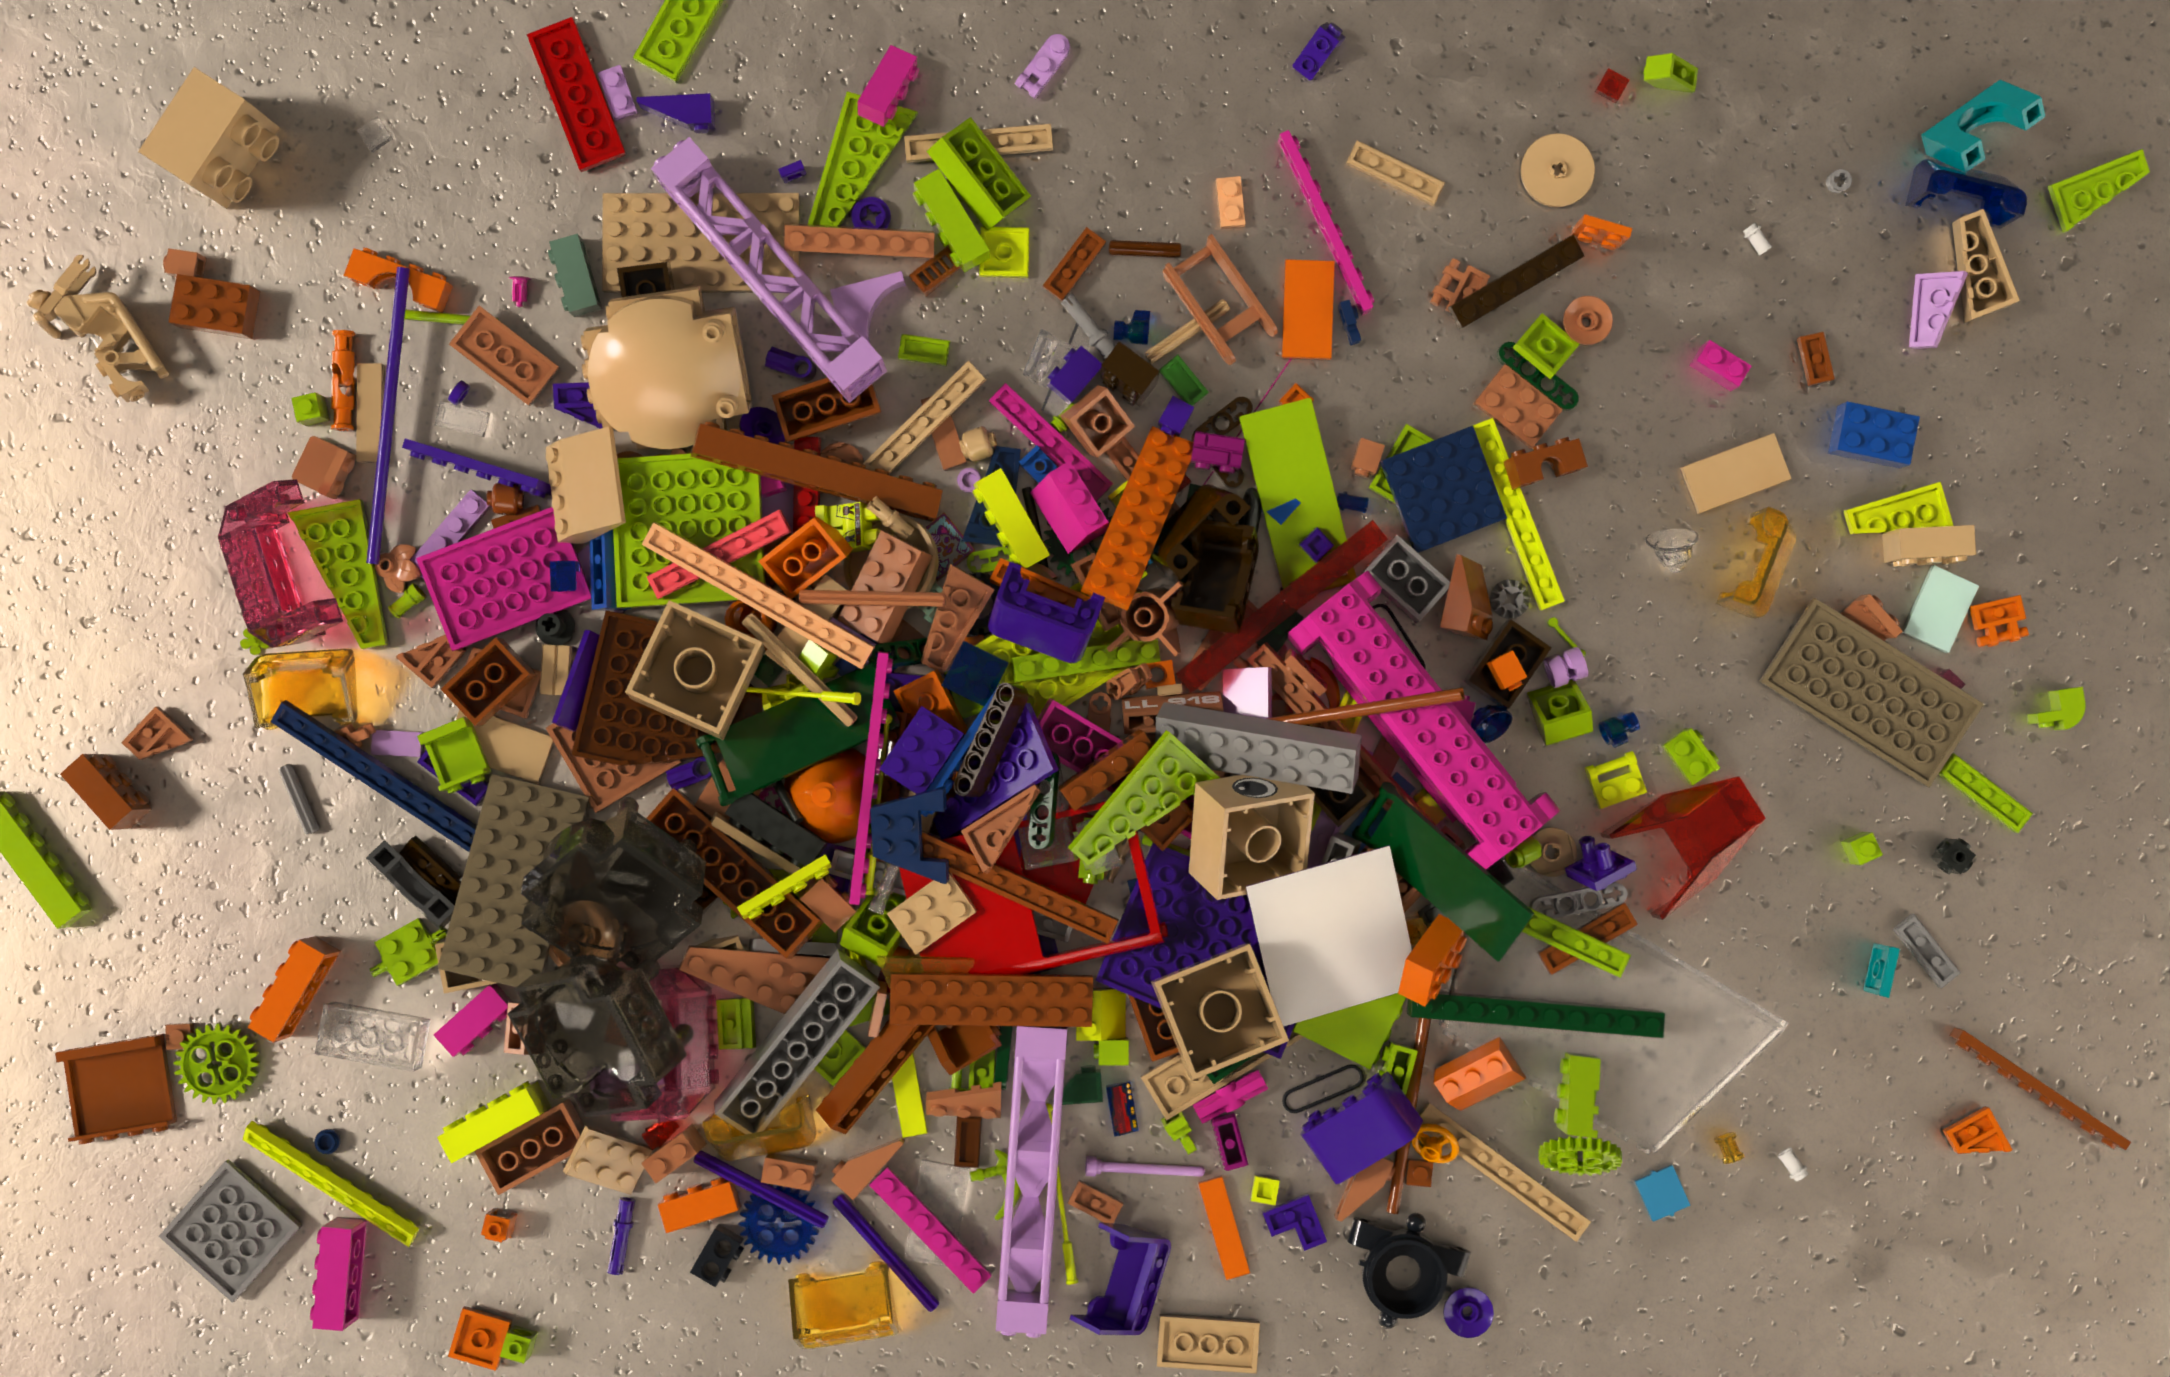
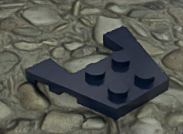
M942 786L932 791H924L914 796L902 797L874 805L870 809L873 857L942 884H947L949 881V859L923 857L921 810L944 812L947 809L946 787Z

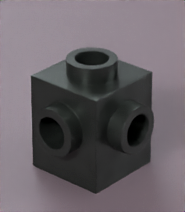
M1945 838V840L1937 845L1935 852L1930 858L1938 863L1937 867L1949 875L1950 873L1962 874L1973 865L1972 860L1976 854L1970 850L1971 846L1963 839Z

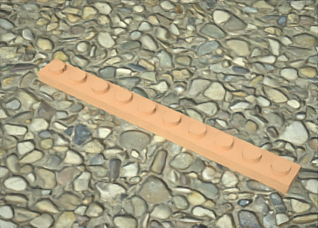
M653 522L642 543L643 546L860 669L864 668L875 648L872 644L656 522Z

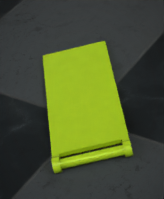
M1306 398L1240 416L1239 420L1285 602H1294V599L1348 585L1357 576L1348 547L1312 399ZM1295 498L1300 502L1299 506L1282 525L1266 512ZM1316 527L1334 545L1317 563L1298 545ZM1346 568L1347 575L1295 589H1291L1289 584L1293 581Z

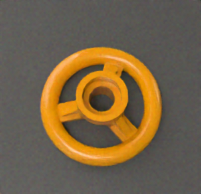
M1422 1124L1417 1135L1411 1140L1415 1151L1429 1162L1448 1163L1453 1161L1459 1153V1144L1456 1137L1440 1125ZM1433 1131L1443 1136L1430 1137L1422 1132ZM1450 1142L1452 1146L1451 1152L1448 1155L1442 1156L1443 1145Z

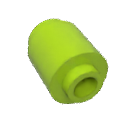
M1529 836L1504 856L1506 863L1512 868H1522L1541 857V844L1538 840Z

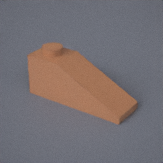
M899 1137L854 1155L846 1162L841 1160L832 1170L835 1175L831 1181L854 1200L904 1144L905 1139Z
M1385 1156L1350 1177L1334 1214L1336 1220L1342 1222L1385 1185L1386 1180L1390 1181L1392 1179L1395 1167H1393L1394 1162L1391 1158Z

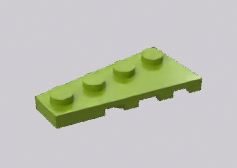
M2143 149L2136 150L2047 186L2062 232L2069 231L2079 221L2090 216L2093 211L2105 205L2121 191H2125L2150 173Z

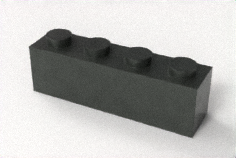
M753 793L734 801L725 812L730 817L728 820L730 823L738 828L745 826L751 830L750 836L760 842L764 839L771 843L770 849L781 856L786 853L793 858L791 862L799 868H803L817 860L828 842L801 824L794 823L790 817Z

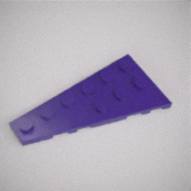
M1026 703L984 795L981 797H965L956 794L946 802L947 809L944 812H938L934 817L933 821L941 839L961 834V831L1059 770L1031 703Z

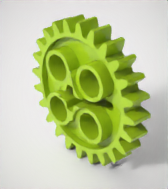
M218 1022L215 1029H213L211 1023H208L205 1026V1031L199 1026L195 1029L196 1035L191 1032L186 1035L189 1041L183 1040L180 1042L184 1050L180 1049L175 1052L181 1059L173 1062L174 1065L181 1066L180 1069L174 1072L175 1075L183 1076L178 1084L187 1083L188 1085L184 1092L192 1089L194 1090L193 1099L200 1094L202 1095L203 1103L211 1097L213 1104L218 1102L219 1097H221L223 1103H226L229 1100V1095L235 1100L239 1097L238 1091L244 1094L247 1091L245 1084L251 1086L254 1083L253 1079L249 1076H256L258 1074V1071L253 1069V1067L260 1064V1061L253 1060L259 1054V1051H251V1048L256 1043H247L246 1041L250 1034L248 1033L242 1037L240 1036L241 1027L236 1031H232L231 1023L223 1029L222 1023ZM211 1042L215 1043V1053L213 1047L210 1044ZM223 1042H227L232 1046V1053H225L222 1050L221 1045ZM197 1048H202L206 1051V1059L197 1057ZM216 1059V1061H221L222 1065L218 1067L217 1064L213 1065L212 1061ZM235 1067L238 1071V1077L229 1076L227 1068ZM203 1072H207L212 1075V1083H206L203 1081ZM220 1076H221V1079L224 1081L223 1084H220V1082H219Z
M1568 1136V1138L1558 1137V1140L1550 1139V1142H1543V1145H1540L1539 1161L1540 1165H1544V1168H1550V1171L1558 1170L1560 1174L1568 1173L1572 1175L1577 1173L1579 1176L1583 1174H1588L1589 1176H1592V1174L1602 1175V1172L1610 1173V1170H1617V1167H1621L1622 1151L1620 1147H1617V1144H1611V1141L1602 1142V1138L1592 1139L1588 1137L1585 1139L1581 1136L1577 1138ZM1578 1151H1583V1161H1578Z

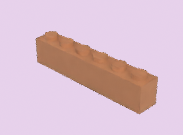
M786 223L784 250L934 258L935 233L934 231Z

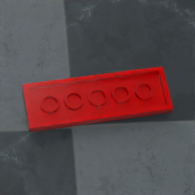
M573 17L526 34L581 173L627 155Z

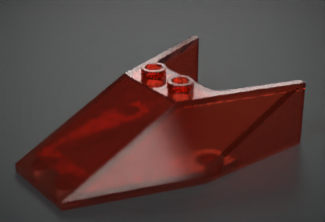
M1737 776L1662 794L1600 834L1602 838L1614 839L1657 828L1665 831L1688 868L1686 870L1687 881L1672 900L1650 913L1653 918L1663 920L1717 879L1766 818L1741 778Z

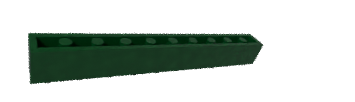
M1439 992L1436 999L1431 998L1425 1007L1408 999L1407 1014L1414 1018L1654 1038L1664 1037L1665 1013L1654 1009Z

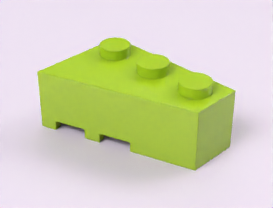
M1565 1052V1058H1561L1560 1073H1563L1562 1083H1559L1557 1087V1098H1560L1559 1108H1556L1554 1112V1123H1557V1127L1567 1135L1598 1139V1130H1593L1594 1115L1599 1114V1106H1595L1596 1092L1600 1089L1601 1059L1596 1056Z

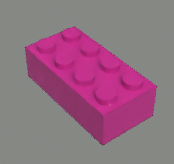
M337 1217L323 1225L318 1231L317 1244H320L314 1264L315 1270H317V1279L312 1287L315 1303L310 1311V1320H313L312 1329L343 1331L359 1318L367 1229L366 1219Z

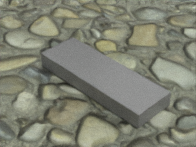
M1915 914L1909 915L1893 928V931L1938 988H1943L1961 973Z

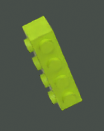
M940 169L914 182L915 192L912 193L919 206L923 205L927 213H925L929 224L937 227L940 232L937 235L944 247L948 245L952 252L950 257L956 267L960 266L965 273L990 259L988 247Z
M1389 1041V1045L1384 1046L1381 1060L1384 1061L1382 1070H1378L1377 1073L1383 1075L1389 1072L1405 1096L1418 1050L1408 1045Z

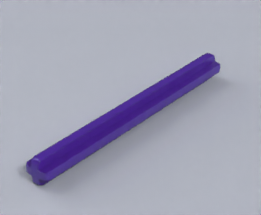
M702 1150L694 1157L693 1162L819 1228H824L828 1222V1215L766 1183H761L759 1179Z
M843 1194L838 1195L833 1200V1205L929 1312L935 1310L939 1305V1301Z

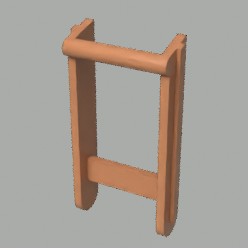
M1212 234L1208 236L1206 247L1173 268L1170 263L1165 265V269L1162 271L1164 279L1171 284L1217 352L1228 365L1234 364L1236 359L1225 342L1257 320L1269 336L1273 337L1278 333L1275 323ZM1210 255L1214 257L1249 307L1217 330L1179 277Z

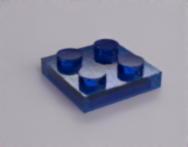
M963 640L941 686L985 706L996 690L1008 666V662Z

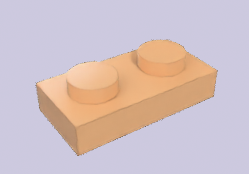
M1241 176L1216 178L1220 229L1245 227Z

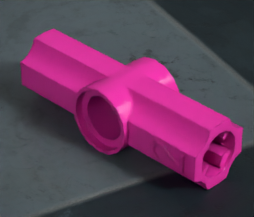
M1257 1069L1236 1081L1229 1082L1193 1104V1107L1203 1124L1224 1112L1229 1113L1240 1108L1246 1103L1245 1101L1266 1091L1268 1087Z

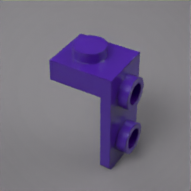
M1326 22L1321 25L1293 63V68L1308 80H1312L1333 50L1345 40L1346 37L1341 34L1343 32L1342 29L1334 23L1329 24Z

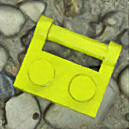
M1633 751L1626 752L1623 757L1606 763L1585 767V772L1599 809L1647 793ZM1628 765L1630 772L1599 782V775Z

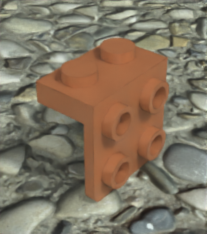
M312 436L309 438L295 467L292 479L317 491V493L336 500L344 488V482L348 474L354 467L356 455L316 436Z
M1860 595L1840 613L1883 641L1888 638H1896L1903 632L1899 627L1900 622L1892 614L1886 613L1882 608V601L1875 595Z

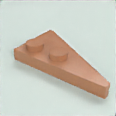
M1034 784L961 831L983 873L987 874L990 872L1041 792L1037 785Z

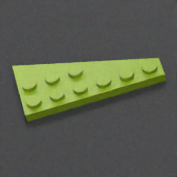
M358 499L287 512L290 519L296 525L301 539L304 540L309 549L310 556L323 580L334 595L336 604L347 619V624L360 648L369 649L388 645L374 564L366 563L369 531L363 500Z

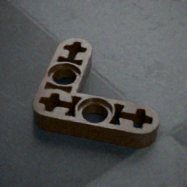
M1246 397L1235 398L1195 429L1191 437L1192 442H1194L1196 431L1207 433L1210 430L1206 427L1209 424L1217 435L1225 436L1240 424L1239 417L1246 414L1239 412L1234 417L1238 421L1234 422L1232 416L1226 411L1229 409L1232 414L1237 409L1236 404L1239 403L1241 405L1246 404V414H1250L1253 410L1251 401ZM1219 417H1225L1229 421V427L1225 430H1219L1215 426V420ZM1210 466L1227 488H1237L1244 480V473L1241 468L1239 471H1234V473L1237 472L1239 474L1237 477L1238 482L1235 483L1234 481L1228 482L1227 478L1229 475L1227 473H1220V468Z

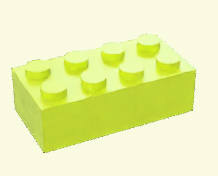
M527 1081L509 1091L510 1097L505 1093L487 1103L488 1109L483 1105L465 1115L466 1121L462 1117L442 1128L444 1133L437 1138L450 1163H454L550 1109L551 1105L538 1081L532 1085Z

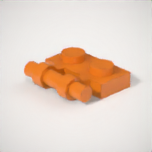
M2021 595L1969 607L1974 630L1985 629V636L1977 637L1976 639L1979 647L1997 646L2000 642L2008 640L2015 642L2029 635L2027 627L2018 628L2017 621L2026 619ZM2006 624L2007 630L1997 633L1995 626Z

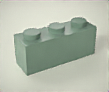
M578 234L549 241L551 250H548V255L552 265L555 264L558 273H555L554 276L558 287L562 288L564 297H561L564 310L569 311L574 317L601 310L602 305L583 239Z

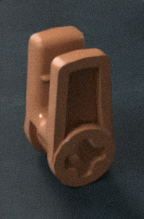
M1142 663L1135 668H1127L1107 681V693L1113 700L1121 699L1127 694H1135L1152 679V673L1146 663Z

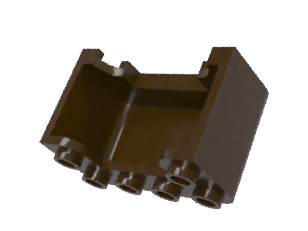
M1204 519L1188 535V541L1192 542L1191 551L1193 552V557L1198 563L1187 573V581L1183 582L1182 590L1177 595H1173L1171 608L1175 612V619L1178 620L1179 625L1239 634L1259 553L1256 530L1254 526L1242 524L1232 526L1227 522Z

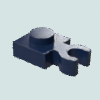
M1350 300L1342 301L1337 308L1351 346L1361 341V336L1356 326V320L1359 319L1356 306H1351Z

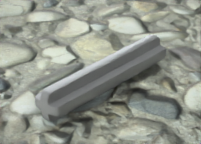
M287 764L280 767L278 771L304 833L312 834L318 831L319 826L293 765Z

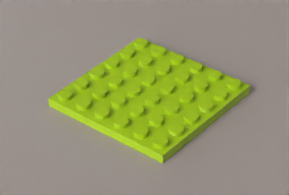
M691 453L617 458L626 523L613 529L617 608L665 606L669 600L679 605L740 601L701 578L661 599H657L647 576L673 562L643 546L642 543L653 522L704 548L763 518L761 476L691 457ZM764 547L730 563L732 566L766 584L765 569L758 562L764 557Z

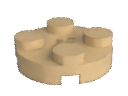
M1555 827L1539 829L1532 835L1533 838L1539 841L1542 850L1541 857L1529 863L1534 871L1548 877H1557L1565 874V868L1573 864L1577 857V847L1574 839L1565 831ZM1549 845L1558 850V853L1554 854L1553 859L1545 855Z

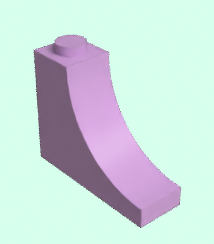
M902 271L830 289L834 307L860 337L863 336L870 343V323L875 309L889 293L906 286ZM841 330L842 337H847Z

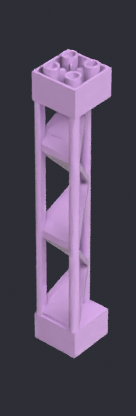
M1017 1026L996 1331H1001V1334L1006 1336H1014L1017 1332L1026 1333L1028 1337L1037 1338L1041 1337V1334H1046L1067 1027ZM1023 1083L1030 1102L1019 1123L1021 1087ZM1055 1085L1051 1124L1045 1101ZM1016 1178L1023 1198L1012 1220ZM1048 1182L1045 1220L1038 1197ZM1008 1275L1013 1283L1015 1290H1007ZM1041 1279V1292L1033 1291Z

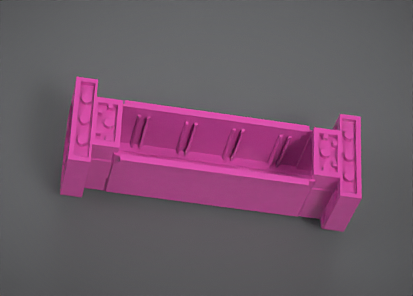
M1369 571L1364 572L1342 588L1288 633V640L1302 656L1317 644L1320 645L1335 667L1331 670L1357 704L1442 691L1388 622L1381 618L1369 604L1380 595L1382 587ZM1452 702L1367 715L1450 821L1453 823L1457 820L1473 837L1476 843L1465 850V852L1485 870L1561 811L1547 792L1539 793L1527 801L1516 787L1514 779Z

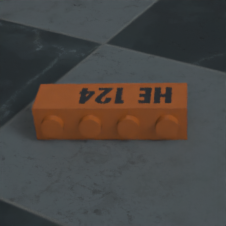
M1138 729L1060 784L1058 790L1075 811L1132 771L1152 748L1153 744L1144 731Z

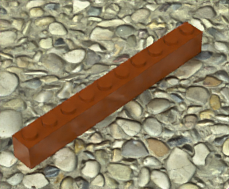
M712 422L700 423L698 426L691 457L848 500L862 502L867 505L870 501L873 503L872 499L877 496L891 510L895 509L900 514L929 522L937 518L943 490L937 489V485L933 483L923 482L918 484L913 482V478L899 475V478L890 476V472L886 470L875 469V471L865 469L866 466L861 463L851 462V465L842 463V459L839 457L828 455L827 458L817 456L818 452L814 450H795L791 444L779 442L777 445L770 443L768 438L755 435L754 438L744 435L745 432L731 428L729 431L719 429L720 425Z

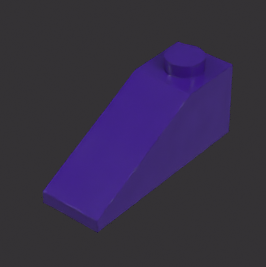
M710 93L636 97V101L641 109L691 131L694 130L695 133H708L709 130L715 129L714 99Z

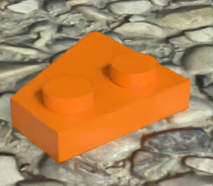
M1986 1106L1942 1130L1952 1149L1958 1154L1971 1152L1990 1153V1151L2010 1152L2013 1150L1990 1108Z

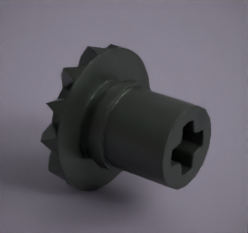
M566 609L554 614L547 613L536 620V633L545 644L562 645L570 641L575 632V620Z

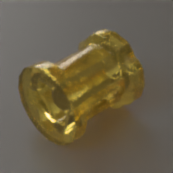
M1734 1132L1725 1133L1714 1139L1715 1143L1719 1144L1722 1152L1723 1164L1734 1163L1745 1157L1744 1153L1739 1150L1735 1140L1737 1135Z

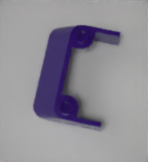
M1100 1222L1098 1227L1110 1233V1244L1119 1251L1105 1296H1097L1092 1299L1088 1304L1086 1315L1071 1314L1070 1320L1098 1335H1140L1148 1325L1170 1255L1171 1242L1162 1236L1125 1224Z

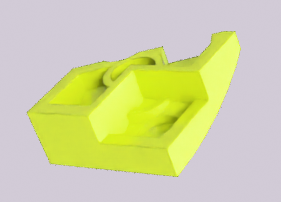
M793 673L786 675L785 684L766 688L809 691ZM762 693V705L764 710H767L797 696Z

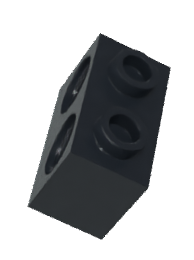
M718 1224L690 1273L714 1287L720 1281L725 1283L732 1269L728 1268L732 1259L737 1261L744 1250V1247L740 1246L744 1238ZM720 1241H728L731 1244V1250H722ZM707 1263H716L719 1267V1272H710L707 1268Z

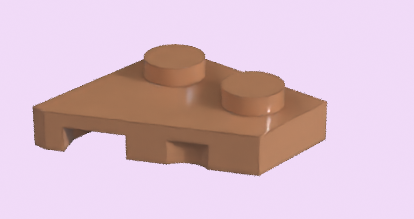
M445 634L429 643L421 644L417 648L400 653L396 658L427 685L435 688L464 655L466 650L462 648L452 651Z
M155 706L121 743L139 760H143L189 743L193 738L165 711Z

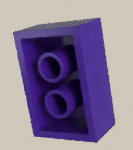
M921 706L879 770L915 794L926 792L964 737V733Z

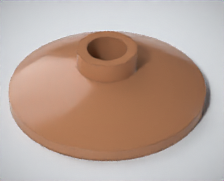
M1582 296L1573 300L1566 308L1563 316V325L1568 336L1575 342L1583 345H1593L1601 342L1611 331L1613 323L1612 313L1608 305L1594 296ZM1582 319H1588L1590 322L1589 326H1584Z

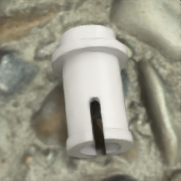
M1755 222L1743 231L1745 234L1743 237L1748 238L1758 255H1761L1770 249L1772 245H1770L1760 230L1762 226H1758Z
M1791 1147L1778 1154V1158L1781 1159L1790 1172L1789 1177L1791 1179L1794 1178L1795 1181H1800L1808 1175L1806 1171L1807 1166L1802 1165Z

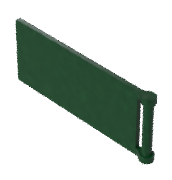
M868 664L863 669H856L825 683L833 692H859L861 694L859 705L845 703L858 717L849 727L818 698L797 696L730 725L724 740L710 734L697 738L696 744L698 749H701L719 793L718 800L720 805L728 806L745 795L868 741L876 668ZM889 697L888 699L883 698L882 708L887 709V714L892 716V722L889 724V731L900 727L901 724ZM880 724L879 733L883 734L884 724ZM716 741L736 789L731 792L728 791L711 745Z
M1390 782L1382 783L1379 788V794L1363 821L1353 830V838L1361 841L1373 850L1389 845L1395 871L1499 962L1531 920L1534 912L1399 795L1394 785ZM1387 799H1391L1394 801L1373 836L1370 837L1369 828Z

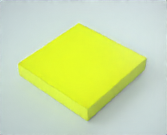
M980 226V236L989 249L990 259L979 264V276L1028 278L1030 229L1028 227H992L987 231L985 227Z

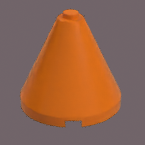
M851 748L786 777L784 786L803 817V821L799 824L828 843H842L852 840L857 836L866 759L864 754Z

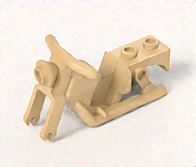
M77 255L55 282L52 293L37 290L29 295L30 299H28L27 305L38 310L33 314L32 318L45 332L55 339L61 337V332L50 322L56 319L57 316L81 338L87 334L101 337L103 341L95 349L94 353L99 361L95 364L103 377L108 375L112 381L109 387L117 398L121 396L127 403L137 401L143 398L145 393L150 390L142 381H129L121 374L127 370H153L160 379H163L169 373L126 305L115 293L103 292L78 295L88 281L96 275L97 270L94 266L89 272H86L91 265L89 259L87 258L83 264H80L84 256ZM133 338L139 349L135 352L121 353L125 351L123 347Z

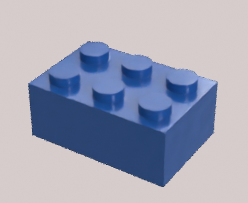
M1848 401L1837 406L1828 454L1899 469L1909 466L1911 464L1920 416Z

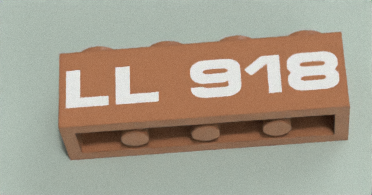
M1220 691L1122 698L1124 734H1132L1138 729L1144 731V733L1156 732V716L1164 702L1223 712Z

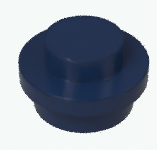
M324 1129L316 1135L315 1147L322 1154H331L339 1148L340 1136L332 1129Z

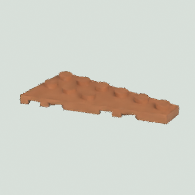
M689 945L679 965V970L785 1014L831 957L796 954L792 959H786L780 953Z

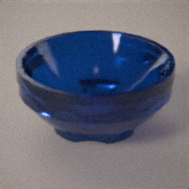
M1487 705L1475 711L1470 726L1486 744L1501 737L1509 729L1513 717L1504 706Z

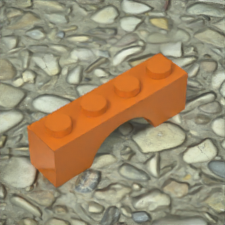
M363 247L362 251L353 248L343 276L353 282L375 289L382 281L396 278L397 267L409 268L408 283L412 289L413 301L440 313L444 312L453 288L446 281L447 277L435 272L432 275L423 273V268L413 264H409V267L400 265L401 261L391 256H386L385 259L377 256V252Z

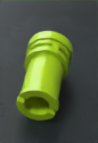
M412 583L398 600L388 606V609L396 618L400 619L410 608L424 601L427 596L418 585Z

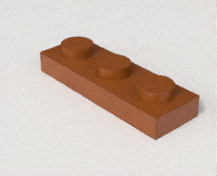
M1086 227L1043 284V288L1062 302L1106 245V241Z

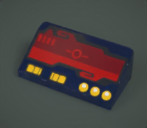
M1130 1081L1106 1085L1114 1137L1139 1131Z

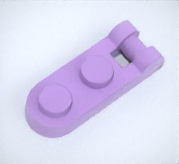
M1061 34L1051 35L1024 72L1017 78L1015 85L1020 89H1026L1029 92L1028 95L1036 99L1070 52L1068 39ZM1031 76L1038 79L1037 83L1034 84L1029 80Z

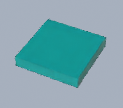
M1877 943L1873 944L1863 988L1865 992L1887 998L1890 997L1900 951L1899 948Z

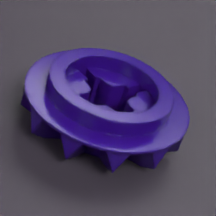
M866 197L855 204L851 218L854 227L888 229L891 214L889 207L883 200L876 197ZM867 208H869V210L873 214H878V216L875 217V226L873 223H871L870 220L864 221L865 218L868 217Z

